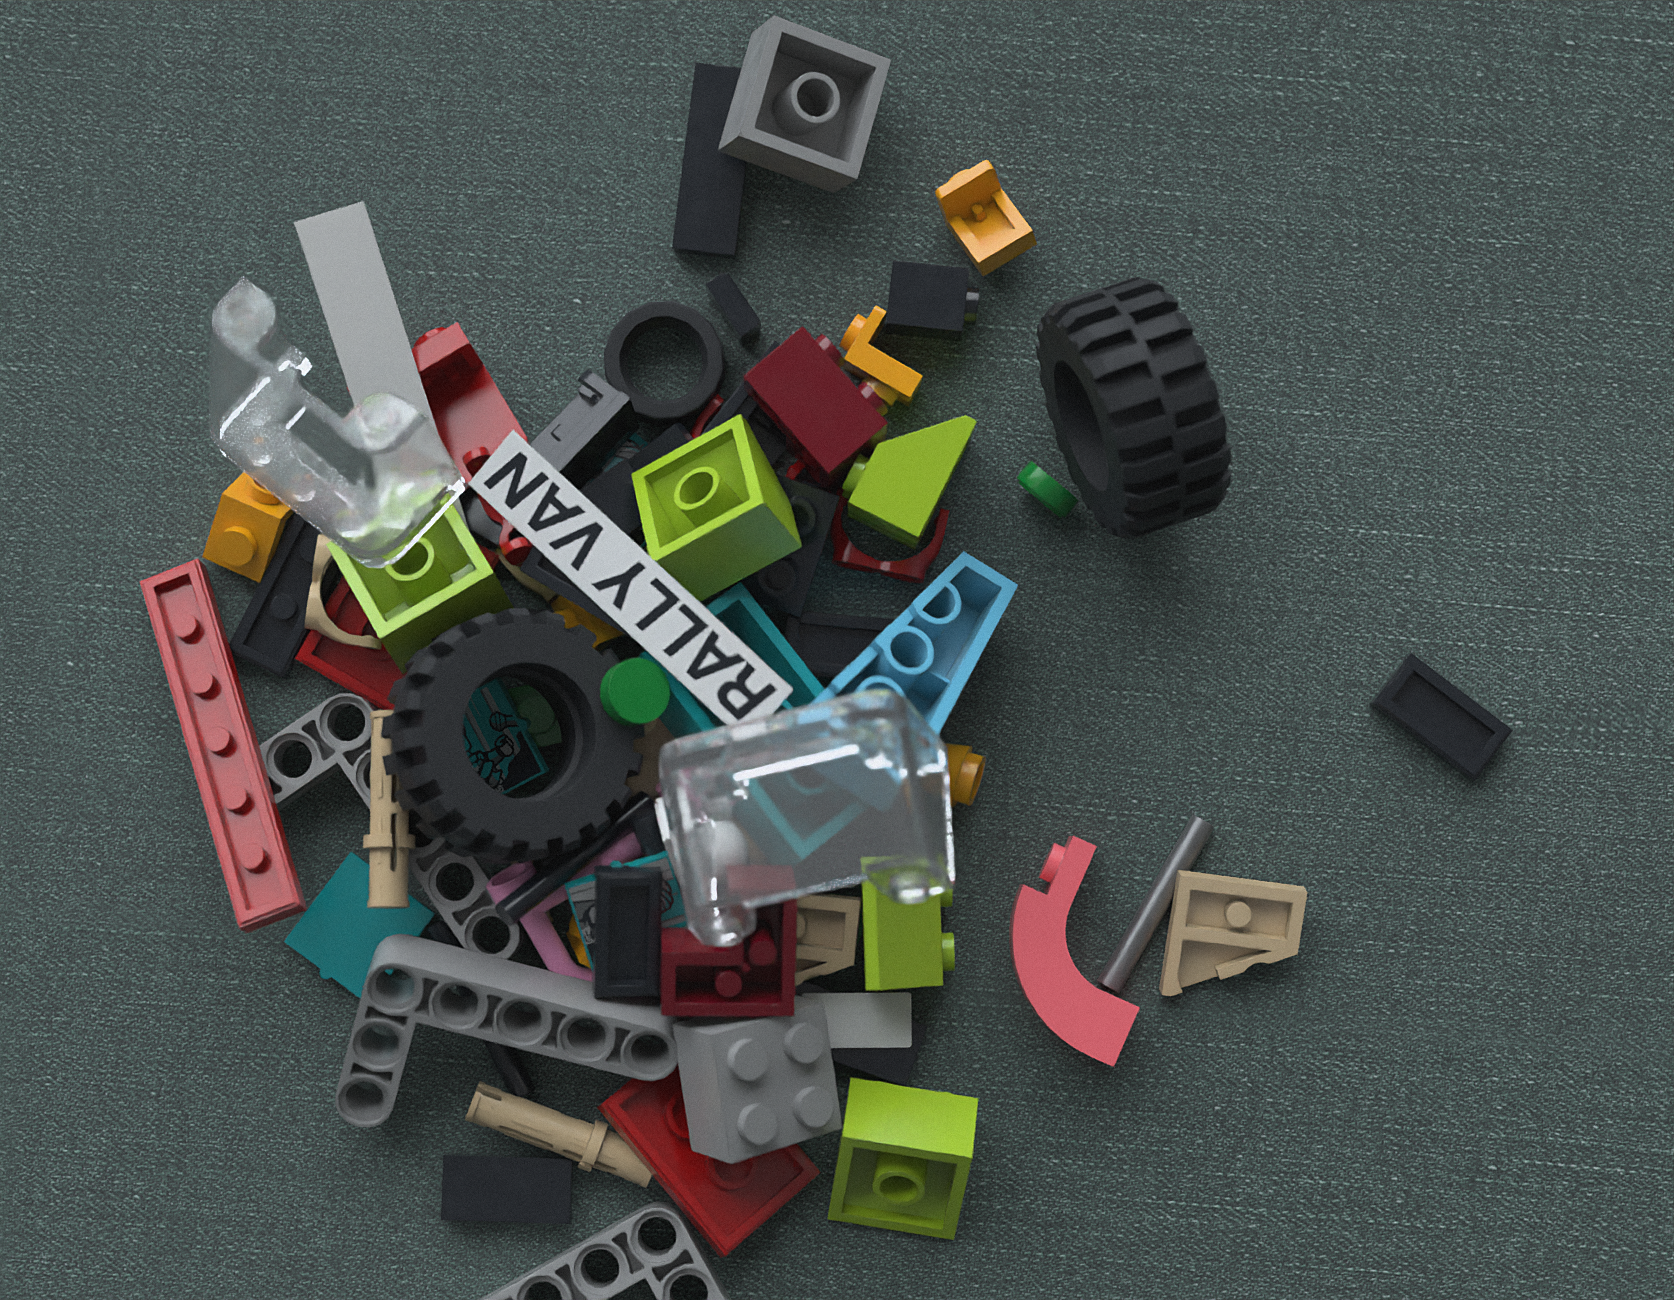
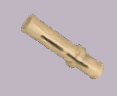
M394 710L370 712V834L363 835V849L370 850L369 901H367V908L400 909L410 907V901H408L409 850L415 849V835H409V810L403 811L394 796L396 792L403 789L398 774L386 776L382 759L383 756L392 754V739L381 738L382 718L393 714Z
M479 1081L465 1121L489 1127L510 1137L561 1154L566 1158L579 1162L578 1168L590 1172L593 1167L625 1178V1180L639 1184L644 1188L647 1187L652 1174L618 1133L607 1130V1123L597 1119L594 1124L581 1119L578 1120L557 1110L522 1097L514 1096Z

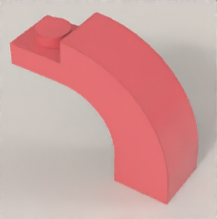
M1069 836L1064 847L1053 843L1039 874L1040 879L1048 882L1044 893L1024 884L1019 885L1010 916L1009 943L1012 965L1024 997L1040 1020L1055 1035L1073 1048L1114 1067L1140 1007L1092 985L1078 971L1070 957L1066 942L1067 916L1097 846L1075 836Z

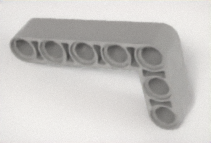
M351 693L337 694L328 698L259 746L278 811L341 768L370 809V712L379 710L373 703ZM349 706H357L365 716L364 730L358 738L351 741H343L336 732L335 720L342 709ZM303 742L310 749L312 763L304 775L293 778L285 772L282 765V757L285 750L291 744ZM414 808L409 809V818L417 812ZM442 837L435 838L425 847L415 845V849L409 850L408 867L463 948L506 960L514 958L522 949L525 941V928L520 920L512 926L508 925L510 941L508 946L499 953L485 950L478 940L480 924L490 916L499 917L495 910L496 904L486 888L488 881L493 876L485 864L481 862L480 857L473 855L463 858L446 850L447 840ZM455 863L466 865L474 877V886L471 893L462 900L450 898L442 887V877L445 870Z
M395 934L381 941L374 952L335 1094V1105L339 1115L348 1123L357 1127L369 1128L380 1125L389 1117L396 1099L416 1022L640 1080L655 1081L665 1078L673 1072L678 1063V1050L672 1024L682 1022L680 1016H662L661 1000L649 996L594 997L591 981L561 975L541 968L409 934ZM391 968L400 969L407 972L412 978L397 980L390 977L385 970ZM454 985L466 986L475 995L459 996L448 987ZM516 1002H529L539 1010L531 1013L522 1012L512 1004ZM582 1018H591L598 1021L602 1026L594 1029L584 1028L575 1021ZM376 1025L386 1026L396 1034L384 1036L376 1033L371 1027ZM647 1034L661 1037L664 1042L652 1045L642 1042L639 1037ZM361 1081L371 1082L377 1085L380 1090H366L357 1083Z
M656 1201L632 1212L479 1300H529L530 1286L540 1281L550 1282L555 1285L561 1292L562 1300H607L644 1278L649 1283L657 1300H676L672 1292V1283L678 1277L686 1274L695 1275L704 1281L708 1289L706 1300H731L686 1216L673 1204ZM662 1217L670 1221L674 1226L676 1241L667 1249L654 1250L643 1241L641 1225L647 1219ZM596 1249H604L613 1253L619 1263V1275L607 1282L591 1278L585 1268V1257L589 1252Z

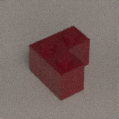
M802 326L743 375L744 389L786 436V447L796 461L800 459L807 466L804 470L814 481L822 483L827 487V492L832 493L845 482L859 454L871 458L877 444L886 441L888 423L883 416L889 411L882 399L867 383L863 382L856 387L840 368L846 364V361L825 335L820 334L814 339Z
M739 865L728 867L726 928L661 927L660 999L662 1016L795 1015L798 887L793 866Z

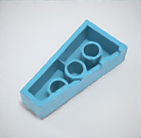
M963 551L893 623L889 624L793 720L773 747L885 814L910 788L1018 584Z

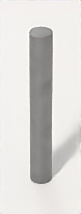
M1195 815L1191 816L1097 981L1120 993L1173 901L1177 870L1190 871L1212 833L1213 825Z

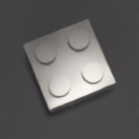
M773 15L751 34L718 151L835 193L858 179L891 60Z
M795 995L794 1016H699L672 1024L678 1051V1065L692 1151L732 1164L843 1129L824 1002Z

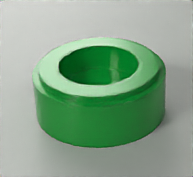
M1031 460L1016 477L1019 485L1060 518L1062 516L1066 517L1079 502L1074 495Z
M632 658L614 665L606 672L600 686V697L605 711L613 720L626 726H639L654 721L665 711L670 698V687L665 673L658 665L647 659Z

